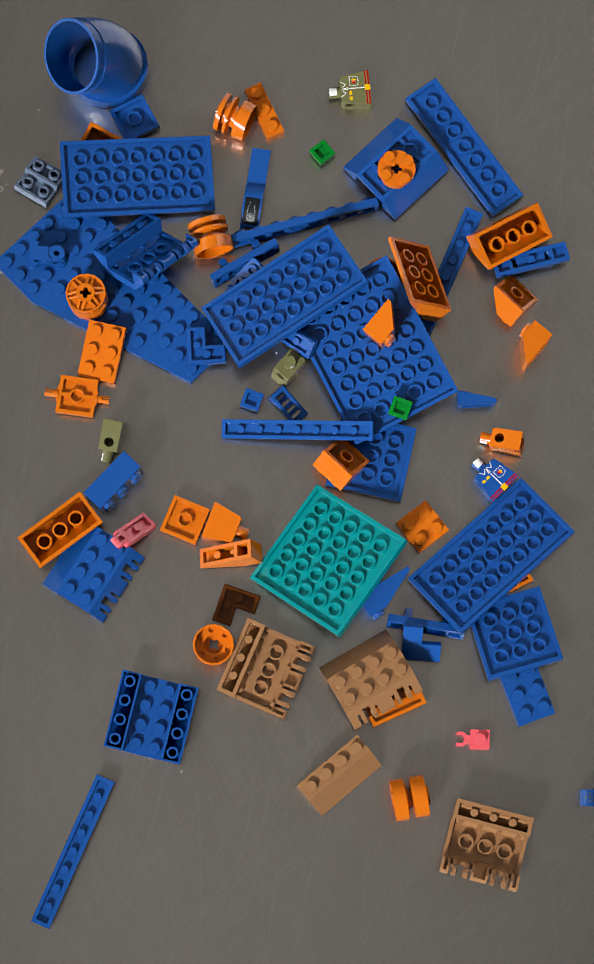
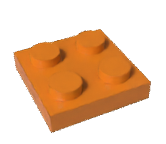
M174 495L160 531L196 546L210 509Z
M426 500L395 523L418 554L449 531Z

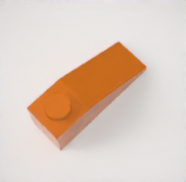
M252 539L200 549V568L238 567L262 563L261 544Z

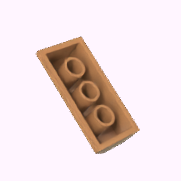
M356 735L300 782L297 787L320 815L323 816L382 765L360 737Z

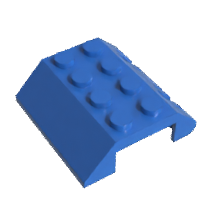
M146 214L140 216L93 249V253L110 276L136 290L198 246V242L189 234L185 235L186 241L178 240L162 231L160 218L153 214Z
M96 527L61 554L42 585L103 623L107 615L101 612L100 609L108 613L111 612V609L101 602L105 597L114 603L118 601L110 593L112 592L120 597L129 584L121 576L129 581L132 579V576L123 571V568L127 564L131 569L137 571L139 567L131 561L134 560L141 565L145 557L131 547L125 548L123 546L118 549L110 541L113 536Z

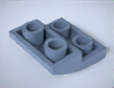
M35 156L25 168V173L14 185V189L46 208L62 185L61 170Z

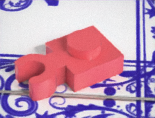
M470 729V735L462 731L456 733V735H461L464 738V741L456 743V746L461 747L469 743V749L490 750V730Z

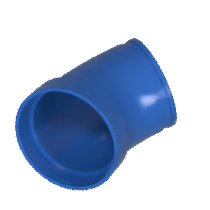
M98 17L64 18L57 21L50 28L44 44L46 69L53 83L63 92L78 94L81 99L92 106L102 109H114L139 96L144 90L149 76V65L145 49L141 42L121 25ZM92 40L96 51V68L92 80L84 87L75 74V58L79 50Z

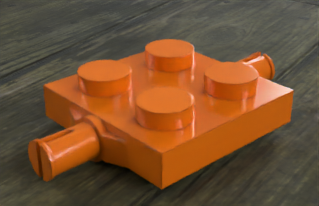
M61 375L57 390L45 388L44 396L56 398V413L94 418L95 408L98 403L109 405L110 397L99 396V380Z

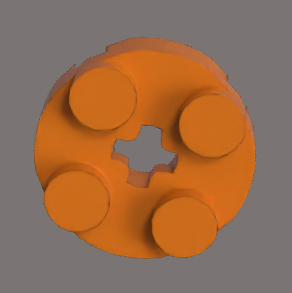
M400 150L387 151L379 160L377 168L378 176L383 181V184L389 188L400 189L410 183L415 175L413 157ZM395 165H398L399 168L402 169V171H398V173L395 174L394 170L391 168L395 167Z

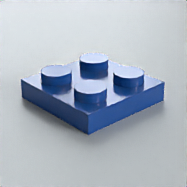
M143 94L109 111L124 139L141 138L160 128Z

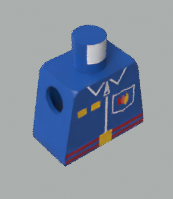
M478 457L471 464L479 472L473 480L491 504L519 477L518 474L494 458L486 464Z

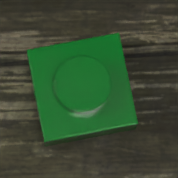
M324 139L309 150V153L320 166L335 156V152Z
M394 396L388 414L407 421L413 402Z

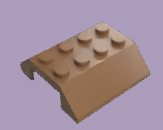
M247 618L216 690L285 720L288 712L281 709V706L290 709L291 705L288 702L281 701L283 694L290 698L295 697L296 694L289 691V688L297 691L303 679V675L296 671L306 672V668L296 665L298 659L310 662L311 657L304 653L313 655L316 647L303 641L295 640L266 627L264 624Z
M387 630L380 632L319 667L355 730L362 726L358 715H360L364 724L368 723V718L363 712L367 707L370 708L371 714L377 718L379 714L374 707L375 705L380 713L384 714L396 707L391 696H394L398 704L403 703L402 698L397 692L400 688L403 687L409 699L413 695L408 686L411 687L415 695L423 691L414 672Z
M457 798L446 835L439 872L447 874L449 866H451L450 875L455 876L457 864L464 866L462 871V878L467 879L468 872L470 871L469 880L486 884L488 876H490L489 885L493 886L496 881V875L502 876L501 888L505 889L507 881H509L508 890L517 892L520 881L519 873L527 840L531 835L534 818Z

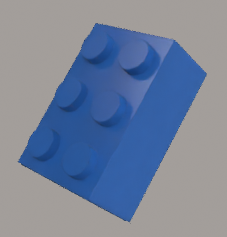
M123 451L83 493L103 514L106 511L109 513L116 506L115 502L128 494L130 491L128 488L132 484L136 485L143 478L141 466Z

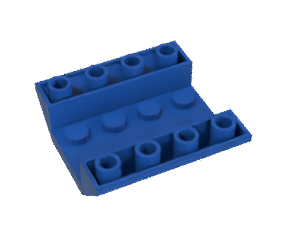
M399 118L391 122L343 167L355 181L359 179L382 202V208L394 220L449 171L438 151L411 124ZM400 150L413 157L415 175L413 180L403 188H389L383 184V181L378 176L379 160L387 151ZM395 165V167L391 168L394 170L395 174H397L398 171H402V169L399 168L398 165Z
M123 670L104 746L180 765L199 688Z

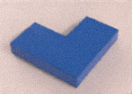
M205 326L186 327L189 366L227 364L225 345H207Z
M404 623L401 652L405 659L440 662L441 642L422 641L423 624Z

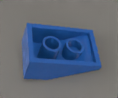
M408 566L376 586L362 606V610L368 620L373 618L375 621L384 615L386 608L410 570Z

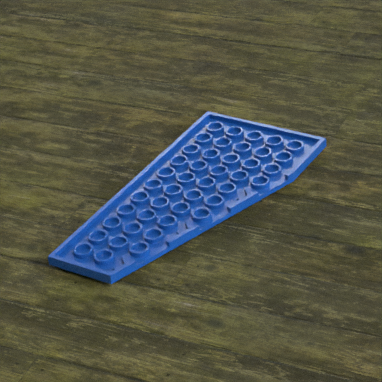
M63 199L0 256V271L34 305L40 306L86 331L89 320L80 319L73 314L66 300V288L72 278L79 274H91L98 277L105 286L109 303L103 315L94 319V321L126 327L127 332L123 350L170 372V374L190 384L211 365H188L186 327L205 326L207 345L223 344L209 320L162 273L156 275L136 290L110 276L93 253V249L120 230L106 216L64 218ZM31 240L39 241L40 246H61L66 254L64 263L61 265L30 263ZM86 292V294L83 295L84 298H87V295H90L89 292Z

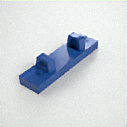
M273 238L261 245L258 239H255L251 242L253 250L231 263H228L225 257L218 260L221 268L209 274L214 287L216 288L232 279L252 258H257L259 262H262L280 252L277 240Z
M566 242L527 250L495 266L496 279L570 261Z
M405 608L404 616L388 615L386 626L388 628L403 630L404 623L423 624L424 634L463 640L465 632L460 635L444 617L442 622L413 618V609Z

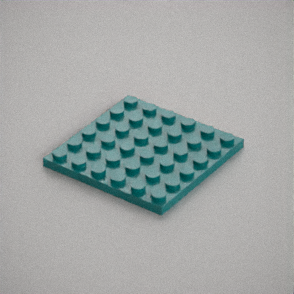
M316 484L250 578L336 636L341 637L408 541Z

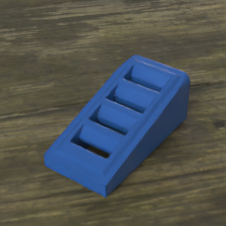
M284 385L278 387L267 397L287 420H302L308 414ZM281 393H283L284 396L279 401H277L276 398ZM288 398L290 401L285 406H282L281 404ZM294 404L295 407L290 412H287L286 410ZM299 410L300 413L295 418H292L291 415Z
M458 390L456 393L458 409L494 407L497 402L496 398L461 390Z

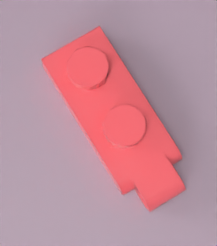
M143 512L113 533L114 537L110 541L118 549L123 546L128 548L153 531L157 525Z

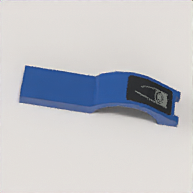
M252 148L242 205L240 230H244V227L253 228L260 225L262 200L266 187L271 150Z

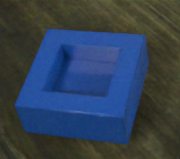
M246 388L240 407L258 413L264 394Z

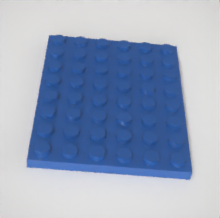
M387 255L360 269L369 285L300 329L318 341L311 360L343 421H374V436L403 421V419L388 414L394 396L413 402L408 415L409 418L458 392L417 311L410 304L406 290ZM389 299L394 309L396 331L394 337L396 340L389 348L385 346L383 349L365 334L363 328ZM354 441V442H355L356 445H358V444H360V443H362V442H364V441Z

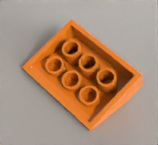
M390 236L388 240L410 304L422 319L433 322L438 321L451 311V307L430 247Z

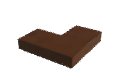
M224 584L212 621L231 626L236 609L255 615L261 596Z

